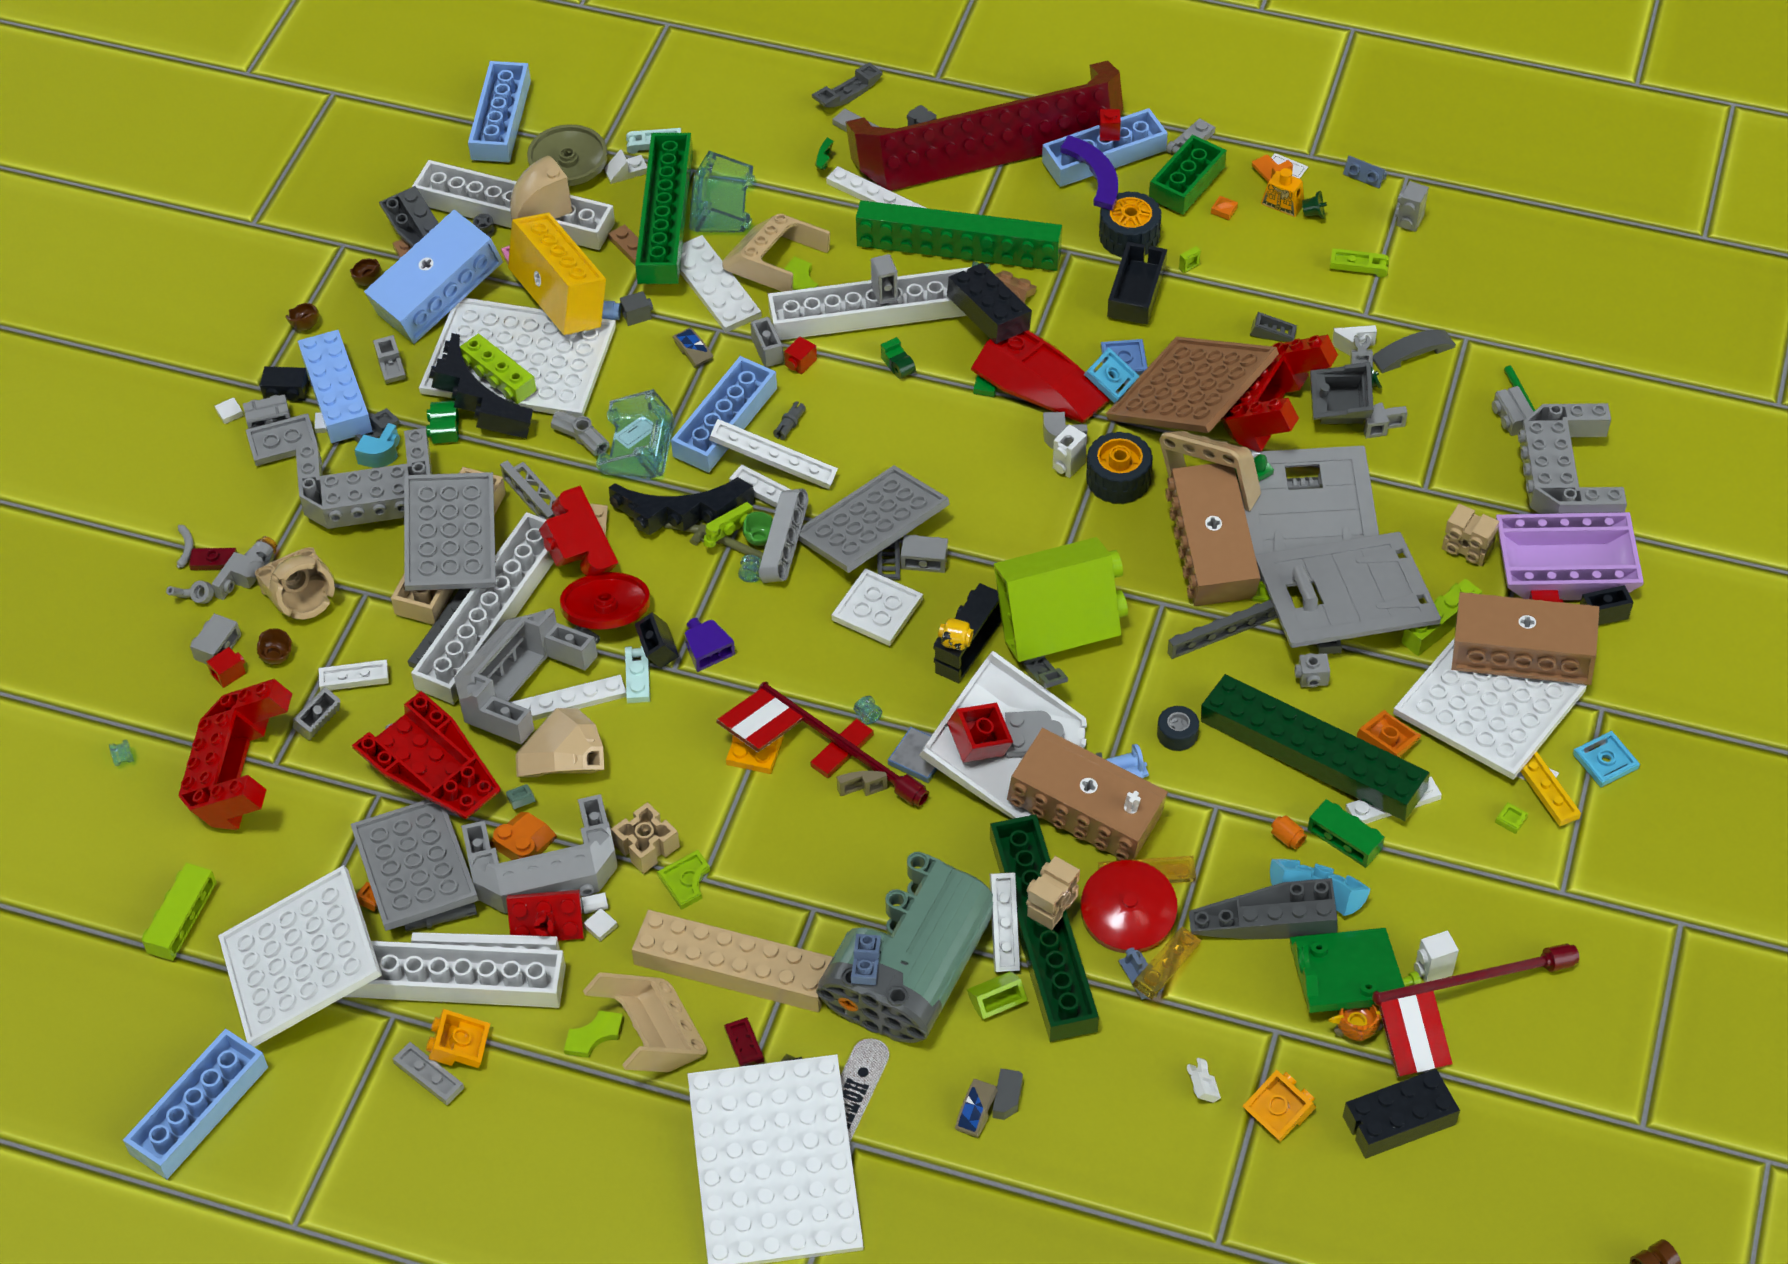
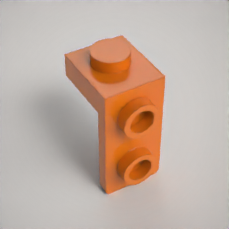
M1267 154L1252 161V166L1267 182L1270 181L1276 171H1281L1284 168L1293 170V164L1289 160L1278 165Z

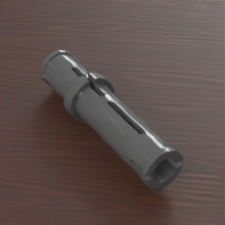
M473 902L404 925L405 930L408 932L425 927L429 929L433 925L477 915L475 904Z

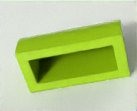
M1011 971L967 989L970 1000L982 1019L1028 1001L1021 978Z

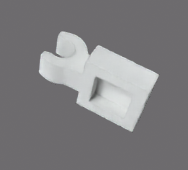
M1197 1058V1068L1191 1064L1187 1065V1071L1192 1075L1194 1093L1197 1098L1214 1103L1221 1098L1215 1077L1209 1075L1207 1061Z

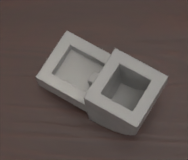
M394 335L373 340L385 384L406 379Z
M1383 403L1375 404L1371 418H1366L1364 435L1365 438L1381 437L1387 435L1388 429L1405 427L1408 413L1406 406L1384 409Z

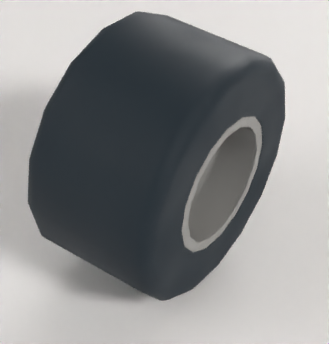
M1172 706L1162 711L1158 718L1157 737L1164 747L1170 750L1182 751L1189 749L1197 741L1199 719L1191 709L1184 706Z

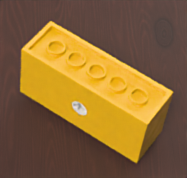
M549 212L512 219L508 268L563 335L601 327L606 278Z

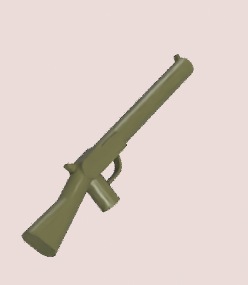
M702 522L700 525L695 524L686 530V532L695 533L690 539V543L695 546L700 541H703L702 538L706 535V525ZM667 523L664 526L665 528L680 530L676 527H673L670 523ZM727 536L716 542L759 561L762 560L763 552Z

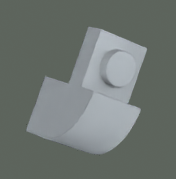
M1043 412V437L1045 443L1052 449L1054 439L1068 426L1065 425V412ZM1071 425L1087 434V425Z

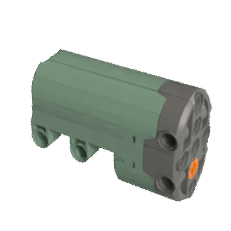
M913 852L907 857V876L912 880L908 884L907 892L894 889L886 894V914L890 917L886 924V933L868 927L853 928L847 932L821 977L816 993L825 1004L847 1021L860 1024L871 1032L884 1034L894 1041L907 1043L920 1042L928 1037L987 928L993 911V894L982 881L922 852ZM856 934L881 935L876 985L851 984Z

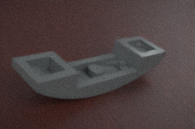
M869 62L855 70V77L833 89L826 86L813 93L812 98L824 107L844 105L870 89L879 80L883 72Z
M1445 330L1422 331L1401 338L1384 347L1373 355V362L1381 373H1385L1399 368L1401 361L1432 350L1438 354L1455 348L1456 344Z
M1045 655L1021 661L1030 678L1044 687V689L1068 682V677L1060 668L1055 669L1045 658Z

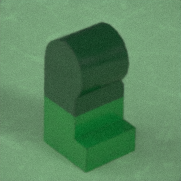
M897 337L881 344V359L899 379L916 372L914 361L901 347V342Z

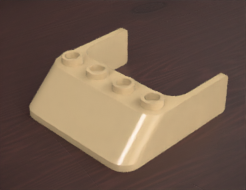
M777 214L754 226L724 258L722 266L728 272L782 292L792 291L793 273L765 263L761 258L780 237L827 253L830 247V232L784 214Z
M1186 431L1166 432L1161 435L1159 441L1169 478L1171 477L1172 469L1186 467L1183 454L1233 467L1237 470L1245 510L1251 511L1261 494L1254 458L1248 448L1212 440L1205 436L1201 437L1190 434Z
M600 972L583 990L585 996L607 997L619 1001L630 1017L634 1029L638 1032L643 1046L638 1047L622 1064L625 1070L671 1072L703 1057L707 1052L701 1036L675 989L668 981L662 978Z

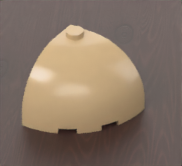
M545 156L537 160L517 180L510 200L511 219L548 212L554 219H557L572 212L567 176L552 157Z

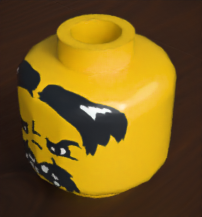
M950 618L946 624L940 625L938 637H941L944 647L961 651L965 647L970 646L974 630L971 629L968 622Z

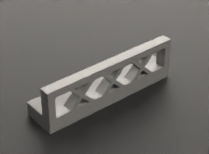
M508 460L500 464L503 479L536 516L546 520L555 517L552 511V504L556 497L524 462L515 467ZM521 471L527 474L526 479L519 474ZM530 485L538 486V491L536 492ZM542 498L549 499L550 505H548Z

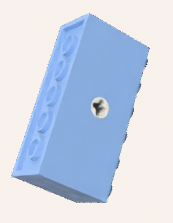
M453 210L372 283L364 293L377 314L410 342L415 344L499 267L503 260L492 239L456 210Z

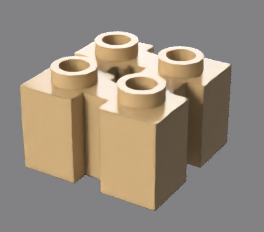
M1458 504L1447 521L1445 530L1447 534L1444 537L1442 549L1457 556L1461 553L1465 555L1466 560L1483 566L1493 550L1496 539L1494 536L1498 530L1499 520L1485 514L1480 517L1474 514L1475 510Z
M648 802L633 812L634 819L630 822L625 818L611 828L614 846L623 855L630 854L631 862L643 874L658 863L657 857L659 855L667 857L680 847L678 831L667 820L661 823L660 814Z
M1054 856L1050 863L1046 862L1040 871L1041 877L1030 882L1027 888L1028 899L1026 902L1028 906L1027 916L1051 930L1062 918L1065 909H1068L1077 898L1079 890L1077 882L1079 881L1080 869Z

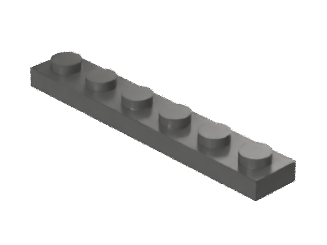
M472 588L458 590L409 658L408 664L410 667H416Z
M1269 600L1261 604L1257 603L1246 610L1237 611L1228 617L1216 619L1202 627H1196L1192 631L1175 635L1169 639L1167 653L1171 659H1174L1274 620L1278 616L1272 601Z

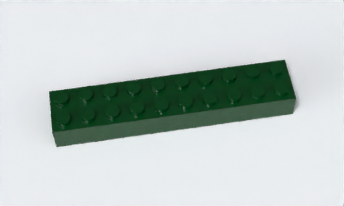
M1224 674L1201 704V722L1403 821H1406L1428 789L1429 771L1229 675Z
M1037 815L990 823V841L1000 873H1015L1018 936L1049 1041L1052 1042L1098 1032V1012L1066 909L1063 912L1062 918L1052 930L1027 916V888L1033 879L1037 880L1038 877H1041L1040 871L1044 864L1051 862Z

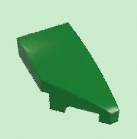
M828 137L822 143L815 166L821 170L822 168L826 170L830 160L828 155L831 153L834 142Z

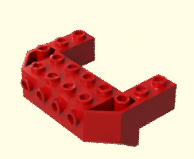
M1328 334L1322 336L1314 335L1306 339L1298 338L1291 342H1278L1272 345L1277 348L1279 354L1228 410L1225 416L1220 419L1228 435L1237 444L1261 452L1272 434L1292 431L1299 417L1289 398H1283V396L1288 392L1299 391L1309 376L1307 372L1331 368L1338 354Z
M276 679L222 695L198 723V729L178 796L191 812L211 827L238 830L244 814L262 809L267 789L249 775L241 777L250 741L264 737L269 718L288 712L293 693Z

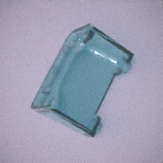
M708 151L697 169L693 180L689 229L695 232H744L745 229L748 230L752 218H750L749 213L744 212L746 189L748 186H752L755 175H752L753 166Z
M654 389L611 400L607 417L616 428L610 456L607 453H602L598 456L596 462L598 470L605 475L646 478L662 476L665 470L674 424V417L670 408Z

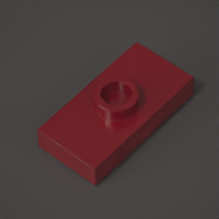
M192 548L189 564L190 570H222L234 552L237 553L236 548Z
M748 1017L724 1025L739 1067L764 1062L763 1054Z

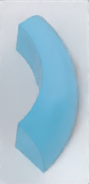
M1271 860L1270 879L1272 885L1282 882L1332 878L1336 910L1344 916L1359 910L1366 902L1370 893V888L1349 875L1345 879L1340 875L1333 874L1334 869L1319 864H1315L1314 868L1300 865L1299 860Z

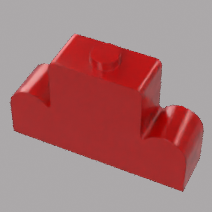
M581 485L563 491L552 504V511L555 517L547 519L539 528V532L544 540L545 549L549 551L555 565L558 567L581 560L580 568L586 576L612 571L619 562Z

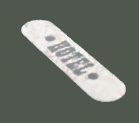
M868 1038L859 1041L854 1046L840 1076L849 1143L889 1059L887 1046L877 1039Z

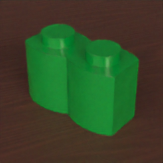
M455 400L431 402L430 409H427V420L430 422V425H426L427 437L432 439L433 444L458 442L459 410L454 407Z

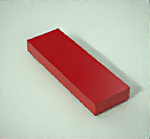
M856 718L840 735L858 748H861L874 735V730ZM831 742L810 764L816 771L829 778L852 755L834 742Z

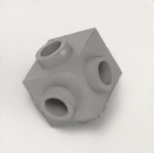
M1309 653L1299 656V663L1295 664V677L1300 679L1301 687L1328 685L1330 667L1327 653Z

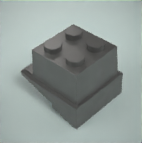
M1370 362L1310 371L1313 420L1320 419V424H1363L1366 418H1371L1374 408Z

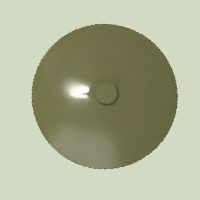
M572 124L555 126L543 131L533 139L527 152L529 166L545 156L552 157L567 176L568 186L579 185L596 177L605 167L608 156L606 143L596 131L585 126Z

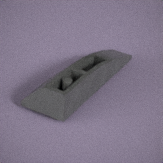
M416 186L379 202L397 234L411 247L439 224Z
M1332 878L1282 882L1190 910L1191 934L1235 939H1290V937L1336 933L1337 913Z

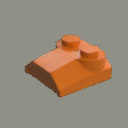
M1383 710L1359 728L1357 737L1400 758L1402 754L1421 738V734L1387 713L1386 710Z
M520 812L507 824L499 825L494 830L493 838L489 842L492 848H496L498 852L509 859L516 860L542 854L557 838V835L546 823L529 812Z

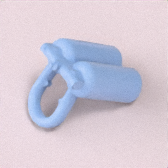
M1138 744L1132 745V753L1105 759L1141 778L1149 776L1146 768L1147 763L1143 761V755Z

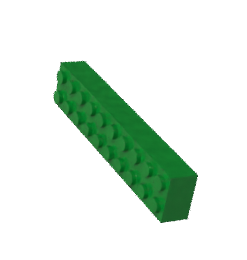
M651 133L635 263L637 284H679L693 155L691 133Z
M860 200L856 214L857 246L1057 271L1061 256L1062 225Z

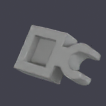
M1355 335L1353 341L1357 350H1351L1350 364L1370 362L1373 368L1372 349H1367L1371 343L1370 337L1366 335L1365 342L1359 343V337Z

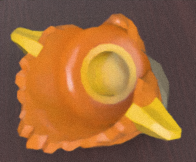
M1372 1005L1369 1010L1366 1008H1355L1344 1011V1008H1342L1338 1016L1328 1019V1022L1337 1024L1334 1029L1337 1036L1343 1037L1345 1035L1349 1039L1356 1041L1370 1038L1383 1027L1380 1023L1382 1019L1381 1013L1375 1005Z

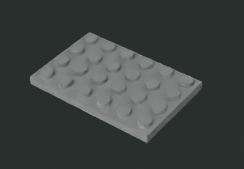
M893 465L801 527L798 540L849 573L950 505L949 499Z
M493 472L404 475L405 591L496 587Z
M424 800L351 824L385 931L479 901L445 808L430 800Z

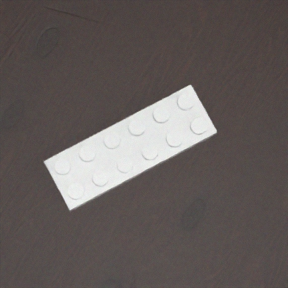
M703 235L683 243L680 274L725 333L762 317L761 310L734 275L724 270L722 260Z

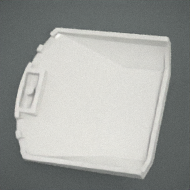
M992 651L927 741L919 756L979 798L1012 819L1033 815L1028 810L1016 807L1007 800L1011 776L1024 756L1007 757L1006 752L1004 756L963 763L947 724L955 710L997 702L1004 720L1005 712L1045 711L1051 716L1052 720L1062 724L1064 728L1062 738L1082 748L1086 746L1085 728L1087 723L1083 715Z

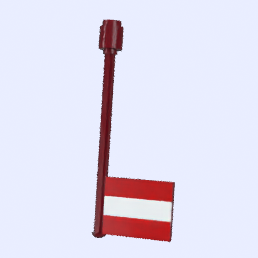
M766 681L760 684L758 691L726 712L716 721L717 724L758 753L797 724L804 721L872 770L885 772L887 780L894 784V793L912 806L921 807L929 797V791L926 790V786L909 774L898 776L769 686V683Z
M1565 943L1543 949L1540 957L1380 993L1375 991L1372 999L1380 1009L1397 1077L1453 1064L1434 994L1435 990L1542 966L1549 972L1571 968L1579 962V952L1576 946Z

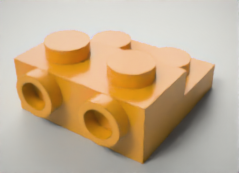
M732 734V744L726 758V765L771 774L784 735L758 753Z
M443 1009L440 1017H435L431 1026V1031L435 1032L434 1037H429L425 1051L430 1052L428 1059L452 1066L454 1061L479 1068L491 1023Z
M1276 1069L1242 1107L1281 1142L1297 1124L1301 1125L1315 1110L1316 1106L1313 1103L1315 1098L1306 1089L1300 1091L1294 1086L1297 1081L1287 1072L1282 1075Z

